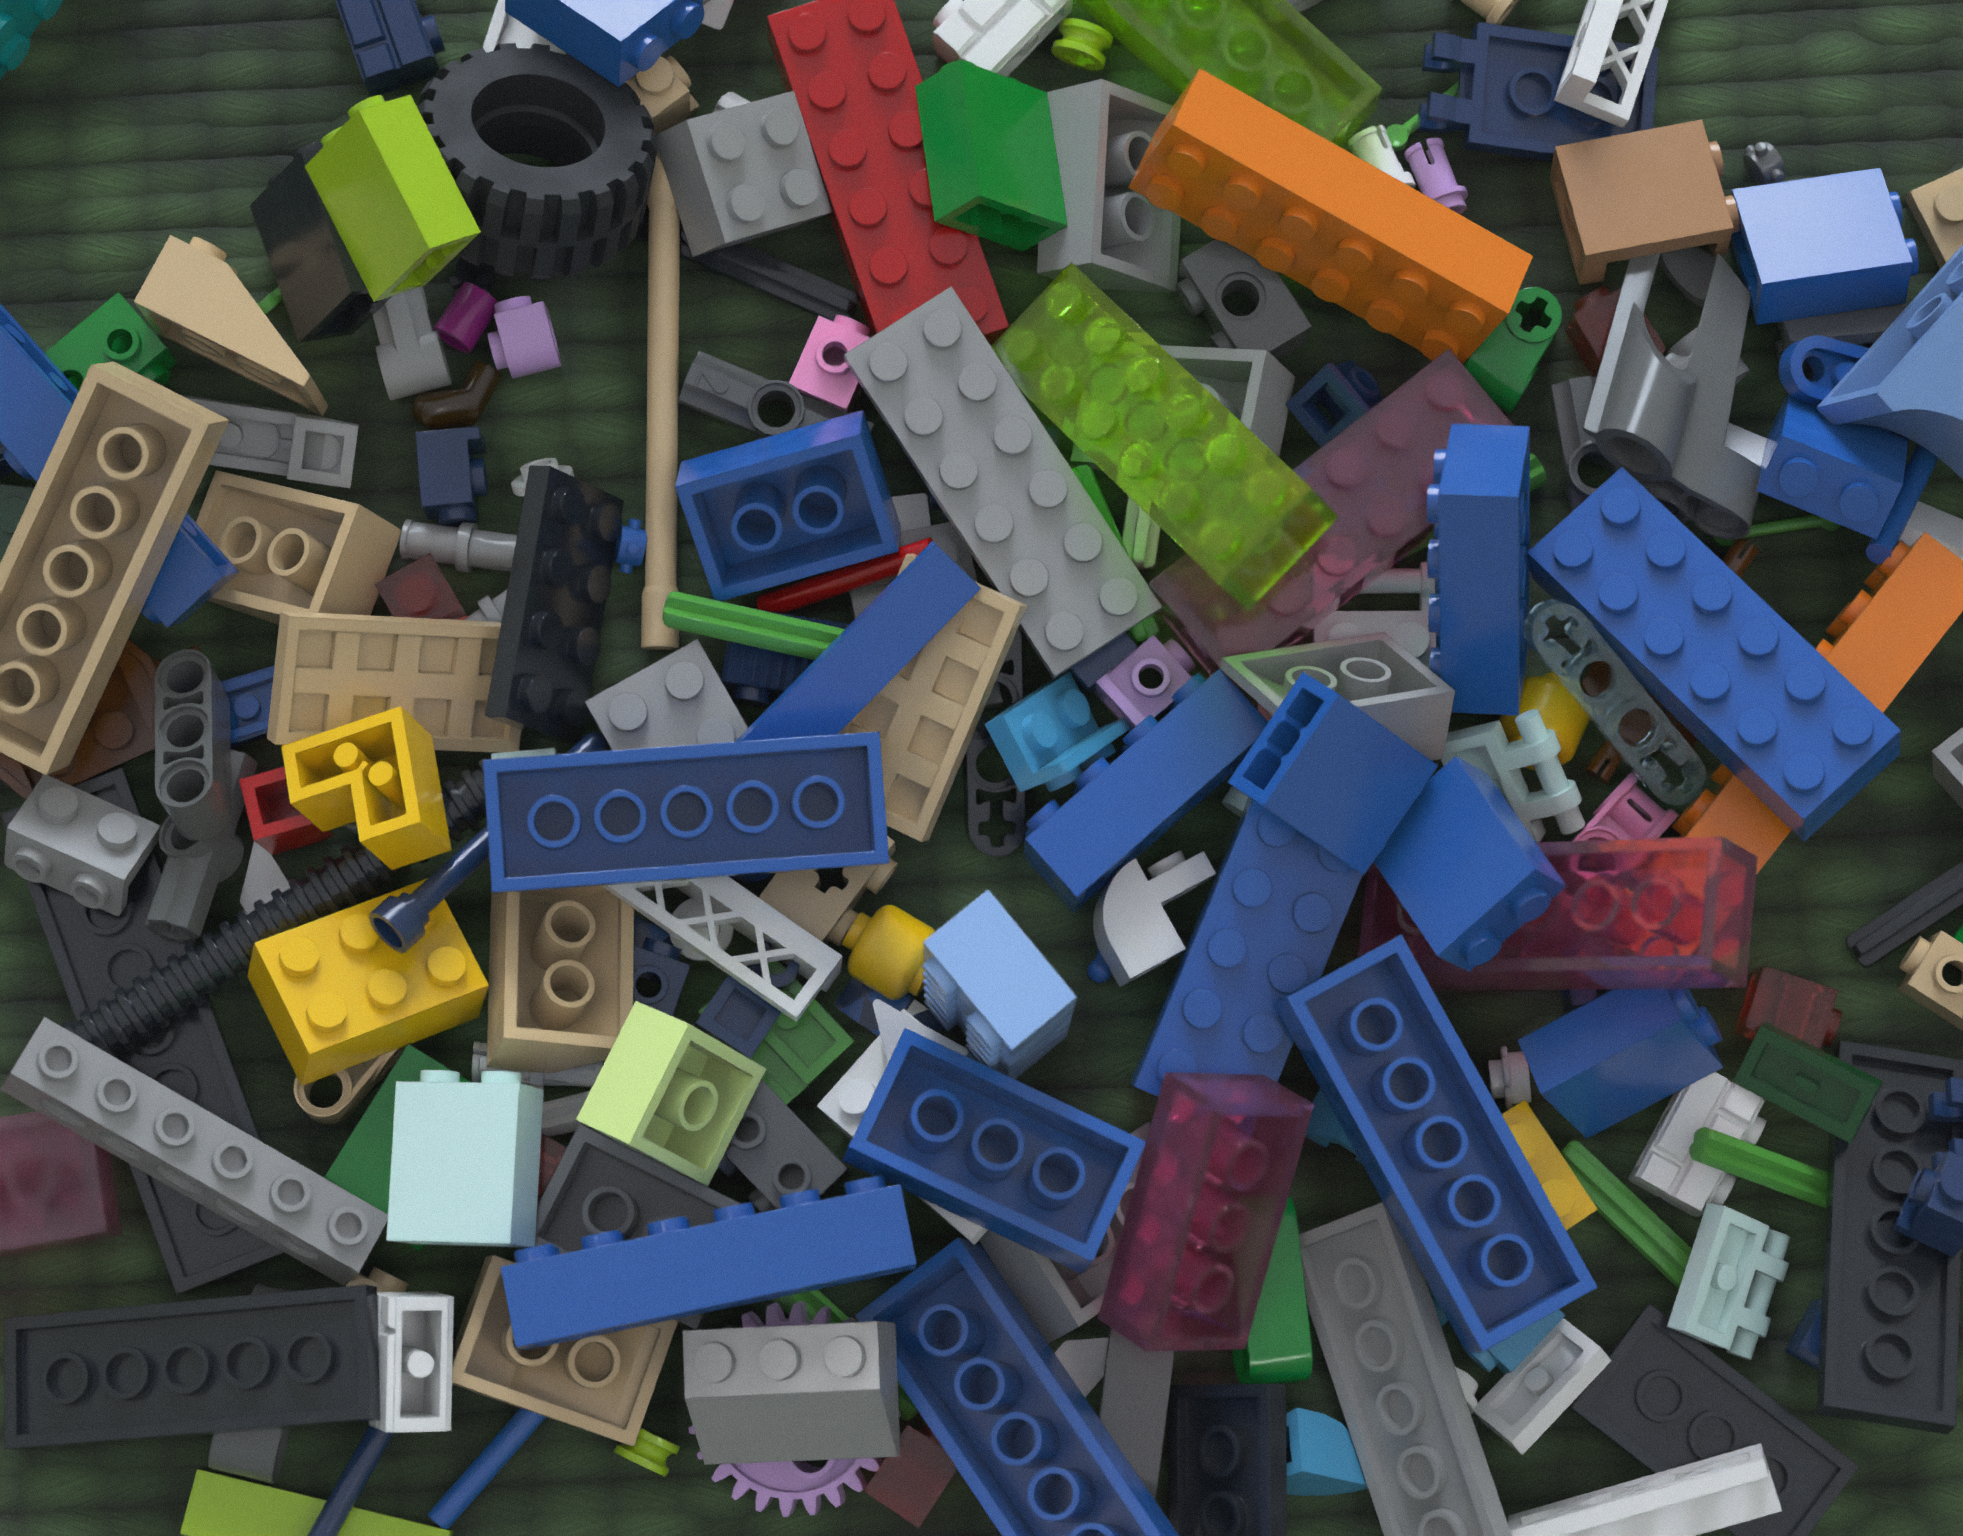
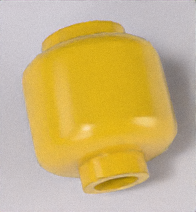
M1547 673L1544 676L1524 678L1519 715L1528 710H1539L1546 729H1553L1561 746V751L1557 756L1561 765H1564L1576 753L1588 726L1591 710L1585 698L1578 692L1577 685L1566 676L1557 673ZM1501 715L1499 718L1508 742L1522 739L1515 723V718L1518 715ZM1533 765L1525 767L1530 770H1535Z
M891 904L879 908L872 917L861 912L853 922L842 943L843 946L851 950L847 962L848 973L854 979L891 1000H898L908 992L918 996L925 986L922 981L925 979L922 974L924 969L921 966L924 964L923 942L935 933V930Z

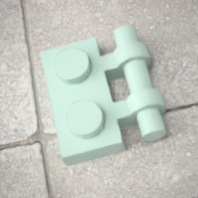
M1528 710L1515 718V723L1522 737L1521 740L1508 742L1500 720L1447 733L1443 759H1441L1443 766L1457 756L1487 773L1537 844L1540 843L1546 833L1541 818L1555 816L1562 834L1574 833L1585 826V821L1578 807L1582 802L1581 794L1576 782L1570 779L1567 780L1557 756L1561 751V746L1554 730L1546 729L1539 710ZM1533 765L1543 790L1530 793L1520 768Z
M1707 1202L1667 1327L1709 1345L1727 1349V1353L1736 1357L1752 1360L1758 1338H1766L1771 1318L1767 1317L1766 1313L1776 1282H1784L1789 1263L1784 1261V1257L1791 1237L1769 1229L1770 1226L1731 1208Z

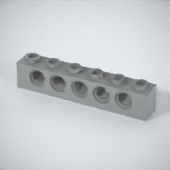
M46 1017L41 1021L0 1089L341 1285L346 1284L359 1273L388 1221V1214Z

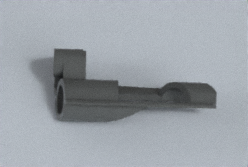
M1698 246L1631 258L1583 431L1595 438L1599 451L1610 463L1618 469L1623 467L1682 524L1686 520H1692L1702 532L1720 539L1736 540L1744 538L1749 534L1759 492L1756 489L1761 468L1743 455L1724 446L1751 294L1719 253L1717 255H1710ZM1657 263H1659L1678 290L1696 306L1703 309L1689 363L1684 370L1674 367L1666 360L1656 347L1645 325L1643 313Z

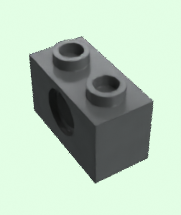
M1216 239L1181 259L1178 278L1181 282L1175 285L1176 291L1183 305L1193 317L1201 313L1214 333L1208 337L1212 348L1267 350L1279 360L1308 342L1312 325L1278 272L1265 268L1252 256L1225 241ZM1233 293L1245 294L1252 299L1256 309L1249 315L1236 316L1225 309L1222 300Z

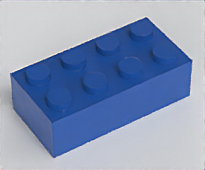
M1451 424L1447 449L1435 450L1433 484H1429L1427 492V523L1434 524V539H1430L1428 547L1427 574L1428 578L1435 579V594H1431L1429 600L1428 630L1430 633H1436V647L1431 648L1429 669L1455 690L1451 712L1519 716L1530 645V565L1527 554L1530 550V426Z
M1221 669L1216 671L1207 680L1200 673L1193 676L1171 697L1173 703L1168 708L1170 712L1158 722L1152 715L1146 717L1124 737L1122 741L1125 745L1120 750L1122 754L1116 760L1109 764L1104 757L1098 759L1075 780L1074 783L1077 787L1073 790L1074 796L1062 807L1055 799L1050 801L1026 823L1028 830L1025 832L1023 857L1073 913L1100 891L1126 864L1141 855L1230 777L1268 724V721Z
M904 1028L842 1161L873 1176L884 1175L886 1182L892 1185L900 1184L901 1189L1082 1274L1096 1256L1146 1145V1141Z

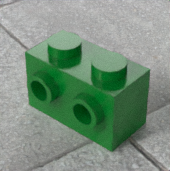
M119 292L45 352L78 391L91 364L116 362L161 386H164L170 379L171 372L169 370L178 364L169 349Z

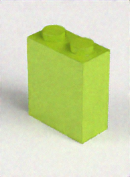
M411 94L386 102L383 96L377 95L351 107L347 112L350 119L343 126L331 131L321 139L322 149L305 165L373 302L425 286L481 232Z

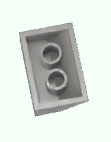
M1104 79L1047 92L1068 226L1038 243L1036 274L1078 288L1156 293L1176 292L1181 217L1169 210L1154 206L1146 197L1128 188L1155 131L1173 106Z
M872 1321L683 1330L685 1401L705 1465L900 1457L895 1323Z

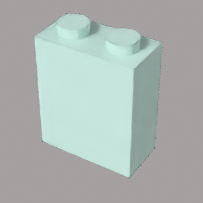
M421 1070L420 1082L396 1081L386 1241L419 1245L535 1247L544 1089L521 1084V1073L508 1071H482L481 1083L460 1082V1072L446 1070Z

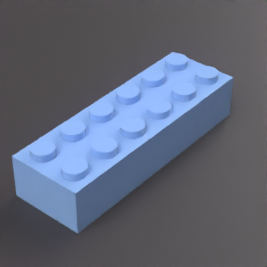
M989 890L985 891L923 942L924 964L921 966L924 969L922 974L925 977L922 980L925 984L923 989L926 992L924 994L926 998L924 1003L947 1031H950L956 1025L967 1037L965 1039L967 1042L965 1047L968 1050L967 1056L970 1059L1016 1079L1067 1037L1077 998L1076 995Z

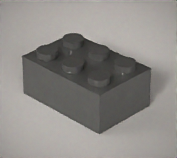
M579 1124L537 1206L535 1246L554 1244V1247H559L560 1254L582 1250L580 1240L582 1237L620 1230L621 1233H624L625 1241L649 1236L647 1224L686 1216L687 1220H689L690 1227L715 1222L713 1210L741 1203ZM710 1312L675 1320L695 1330H702Z

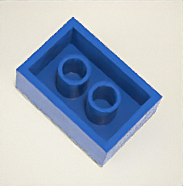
M864 410L681 461L675 488L714 600L724 601L899 552L901 524Z

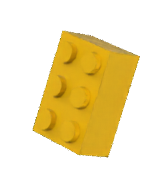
M427 879L254 943L247 976L301 1086L479 1017L489 984L445 899L428 914L430 921L424 926L425 935L405 953L397 952L388 946L378 936L369 921V914L387 897H398L403 892L411 894Z

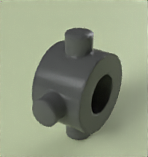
M1759 142L1755 147L1749 145L1745 148L1743 156L1744 165L1757 184L1779 183L1785 179V163L1778 151L1769 142Z

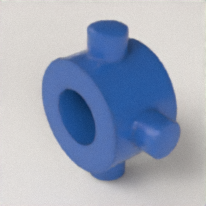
M630 518L628 526L622 525L621 532L617 538L614 562L621 563L619 571L622 573L631 574L633 566L640 567L643 561L647 536L645 529H641L642 521L639 519Z

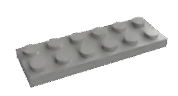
M949 287L844 354V361L994 590L1027 605L1019 627L1053 679L1161 610L1162 606L952 287Z
M1381 1202L1300 1234L1299 1241L1307 1306L1384 1536H1512L1424 1275L1385 1204Z

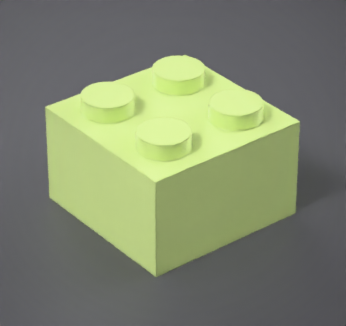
M635 1001L576 1120L620 1144L708 1186L766 1068L694 1026Z

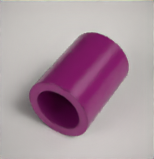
M463 282L434 326L433 331L437 330L440 339L460 352L470 354L493 319L495 313L494 305L498 301L482 288L469 282Z

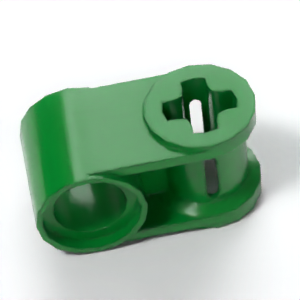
M1526 287L1518 291L1509 314L1471 355L1456 382L1511 414L1539 368L1538 363L1551 344L1561 323L1562 312L1557 298L1548 290L1539 287ZM1533 310L1538 312L1541 318L1539 326L1536 325L1529 333L1519 326L1522 318Z

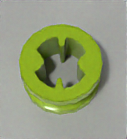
M1076 18L1061 20L1058 31L1063 37L1061 40L1054 41L1051 48L1052 54L1059 60L1077 68L1091 71L1103 69L1106 57L1102 54V50L1111 47L1113 42L1111 33L1103 27Z
M640 1428L634 1446L617 1444L614 1452L666 1477L669 1468L666 1466V1459L671 1454H677L680 1446Z

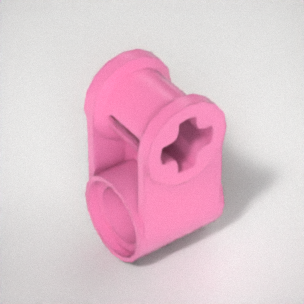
M1632 772L1592 813L1595 816L1574 837L1561 854L1560 870L1562 877L1570 887L1578 892L1590 894L1599 892L1610 885L1638 855H1643L1679 816L1673 809L1665 811L1637 786L1638 777ZM1583 846H1594L1600 849L1607 858V872L1604 874H1593L1587 871L1580 862V848Z

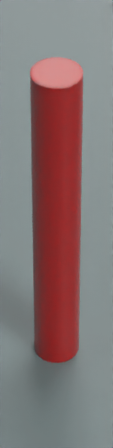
M928 537L899 547V552L841 567L757 596L758 609L784 614L896 576L906 554L919 555L933 539Z

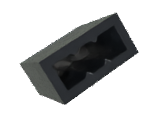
M321 142L308 144L295 151L293 154L294 159L281 173L274 175L268 180V187L250 205L299 343L354 334L391 298L388 297L373 302L305 168V165L322 149Z

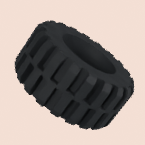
M516 43L498 44L494 51L487 53L482 47L468 52L461 57V63L453 60L436 73L435 78L429 81L422 90L417 108L481 231L460 251L462 259L476 266H479L481 262L495 266V273L513 277V272L516 271L530 273V279H549L552 273L563 272L565 277L581 274L587 270L589 263L596 268L615 257L617 251L620 252L631 243L636 236L637 228L642 225L657 155V137L654 134L655 125L644 104L640 105V98L626 82L617 87L568 53L565 55L550 51V45L535 43L532 44L531 48H517ZM519 153L535 155L558 163L562 167L530 166L510 160L500 154Z

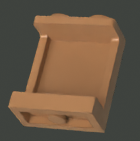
M1702 119L1555 146L1549 178L1579 285L1604 281L1607 263L1707 244H1709L1712 255H1717L1718 253L1722 257L1727 255L1732 233L1739 231V214L1734 197L1732 195L1724 196L1720 178L1723 177L1721 150L1716 141H1708Z

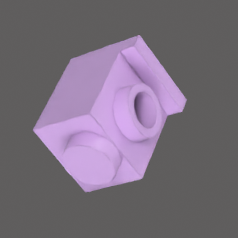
M1152 635L1112 671L1101 677L1096 682L1094 693L1117 719L1125 717L1131 728L1128 730L1130 732L1149 715H1152L1159 721L1169 712L1168 708L1173 703L1171 697L1192 678L1189 673L1196 666L1187 652L1175 640L1169 639L1162 645ZM1148 668L1157 670L1162 675V684L1155 689H1148L1142 686L1138 676L1143 670Z

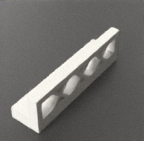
M1587 0L1554 101L1624 128L1629 121L1668 0ZM1650 7L1646 18L1642 10ZM1628 16L1640 39L1638 45L1618 52L1611 36L1616 21ZM1632 60L1630 69L1628 70L1624 62ZM1611 68L1622 89L1618 104L1590 93L1597 81L1599 72Z
M730 877L602 886L795 1022L799 1020L819 991L822 989L827 992L841 973L842 955ZM676 887L703 905L705 915L677 919L665 910L662 889ZM655 890L657 904L640 892ZM731 925L756 943L758 952L730 956L718 947L715 926ZM707 927L709 940L693 929ZM764 941L771 944L769 951L765 950ZM794 960L799 964L798 973L808 981L794 1000L771 984L768 962L782 961L788 966ZM760 964L762 977L746 966Z
M1759 1443L1509 1515L1508 1525L1512 1536H1697L1781 1512L1782 1508L1762 1444Z

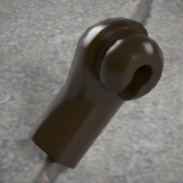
M474 361L459 389L435 393L425 391L419 394L412 405L413 417L430 431L471 427L480 419L502 378V374L485 363Z

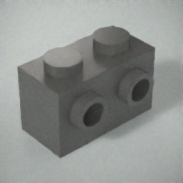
M762 1079L718 1165L728 1178L739 1170L756 1187L747 1198L761 1212L781 1209L780 1196L806 1190L818 1189L820 1200H822L849 1174L844 1164Z

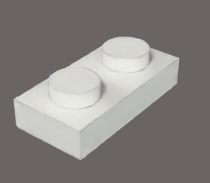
M1563 1318L1512 1372L1506 1373L1477 1403L1474 1413L1487 1427L1523 1455L1612 1360L1599 1345Z

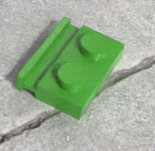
M779 961L768 962L770 974L779 975L786 969ZM794 978L790 986L782 992L794 1000L803 986ZM813 999L797 1022L781 1012L751 1057V1060L766 1068L762 1080L789 1106L799 1094L815 1082L855 1044V1041ZM704 1005V1006L698 1011V1013H699L700 1015L703 1013V1011L705 1010V1008L707 1007V1005H706V1006Z

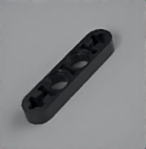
M1020 627L1017 629L1004 662L1009 660L1010 672L1009 674L999 672L996 679L997 682L1005 686L1009 693V707L1023 699ZM981 715L963 758L964 824L967 839L975 849L985 855L1000 857L1013 852L1024 839L1026 828L1025 791L1019 792L1010 772L1002 780L996 782L984 780L977 772L976 760L980 751L987 746L995 745L985 726V723L990 721L991 718ZM1012 788L1011 802L999 799L1000 818L1011 821V832L1001 834L1000 844L993 846L991 845L990 837L978 831L979 822H986L990 819V801L981 800L976 803V790L981 789L998 793Z

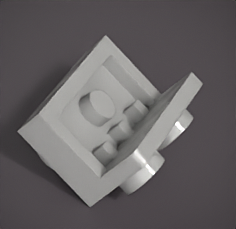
M44 774L7 827L4 864L28 881L44 883L73 896L76 901L88 908L102 909L115 916H119L127 905L130 883L159 841L161 825Z

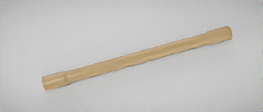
M657 148L647 200L649 209L645 529L647 542L645 548V587L642 591L641 649L677 650L679 649V630L668 628L664 625L662 616L669 593L673 591L679 592L677 589L678 494L675 485L678 476L680 216Z

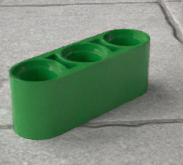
M1288 1193L1223 1198L1218 1208V1232L1228 1321L1232 1331V1338H1230L1237 1379L1240 1384H1282L1307 1381L1312 1373L1313 1357L1298 1224L1292 1198Z

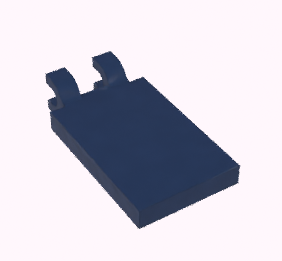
M1478 22L1472 29L1471 39L1435 32L1432 44L1427 43L1423 48L1422 71L1433 73H1454L1459 71L1458 94L1456 98L1451 95L1431 92L1428 95L1427 104L1421 103L1419 106L1417 131L1433 133L1464 131L1462 149L1552 161L1555 146L1652 129L1659 48H1652L1629 121L1622 128L1554 101L1575 36ZM1613 41L1618 52L1637 45ZM1632 60L1624 62L1628 70L1630 69ZM1611 68L1599 72L1597 81L1590 93L1618 104L1622 89Z

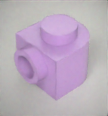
M520 296L503 300L494 305V316L498 331L487 334L497 370L508 367L512 379L562 366L549 310L543 301L532 304L530 296Z

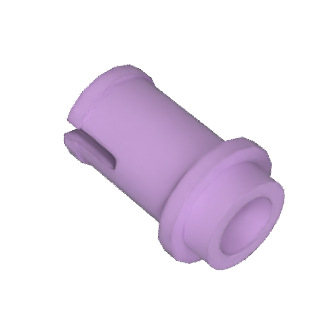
M1426 139L1428 146L1426 153L1431 165L1426 159L1420 142L1409 147L1404 155L1411 166L1420 192L1454 212L1462 214L1467 209L1464 200L1467 198L1468 192L1465 186L1457 184L1445 153L1442 139Z

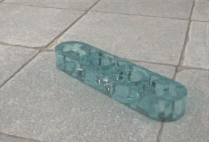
M1548 599L1535 605L1528 613L1524 625L1525 637L1529 645L1642 784L1657 798L1668 804L1681 805L1695 799L1703 790L1706 781V769L1701 758L1586 616L1575 606L1559 599ZM1551 616H1555L1561 621L1569 617L1570 621L1564 627L1565 633L1582 650L1571 656L1564 646L1555 640L1549 639L1544 642L1543 638L1549 633V629L1545 624L1546 620ZM1588 640H1590L1591 646L1584 648ZM1569 660L1563 669L1561 662ZM1593 661H1604L1609 664L1612 670L1610 686L1599 695L1591 696L1585 694L1580 687L1579 678L1582 670ZM1634 709L1647 711L1651 718V728L1648 735L1637 743L1624 742L1619 734V724L1622 717ZM1668 736V737H1669V741L1666 742V743H1663V742L1665 741L1666 737ZM1658 748L1677 765L1680 766L1687 763L1680 771L1685 779L1680 786L1675 787L1669 782L1661 786V783L1667 777L1666 772L1654 758L1649 756L1657 751ZM1646 757L1641 764L1639 762L1640 758Z

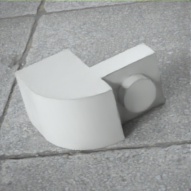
M1181 850L1162 859L1148 868L1152 877L1149 881L1135 858L1126 864L1103 888L1094 910L1093 930L1100 953L1108 964L1119 987L1174 959L1186 949L1162 906L1205 884L1216 874L1204 851L1188 860L1185 859Z

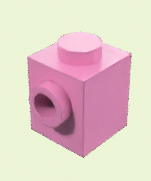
M836 315L834 321L818 316L789 383L802 394L846 413H851L862 387L844 361V354L870 338L868 337L870 329L864 324L843 315Z

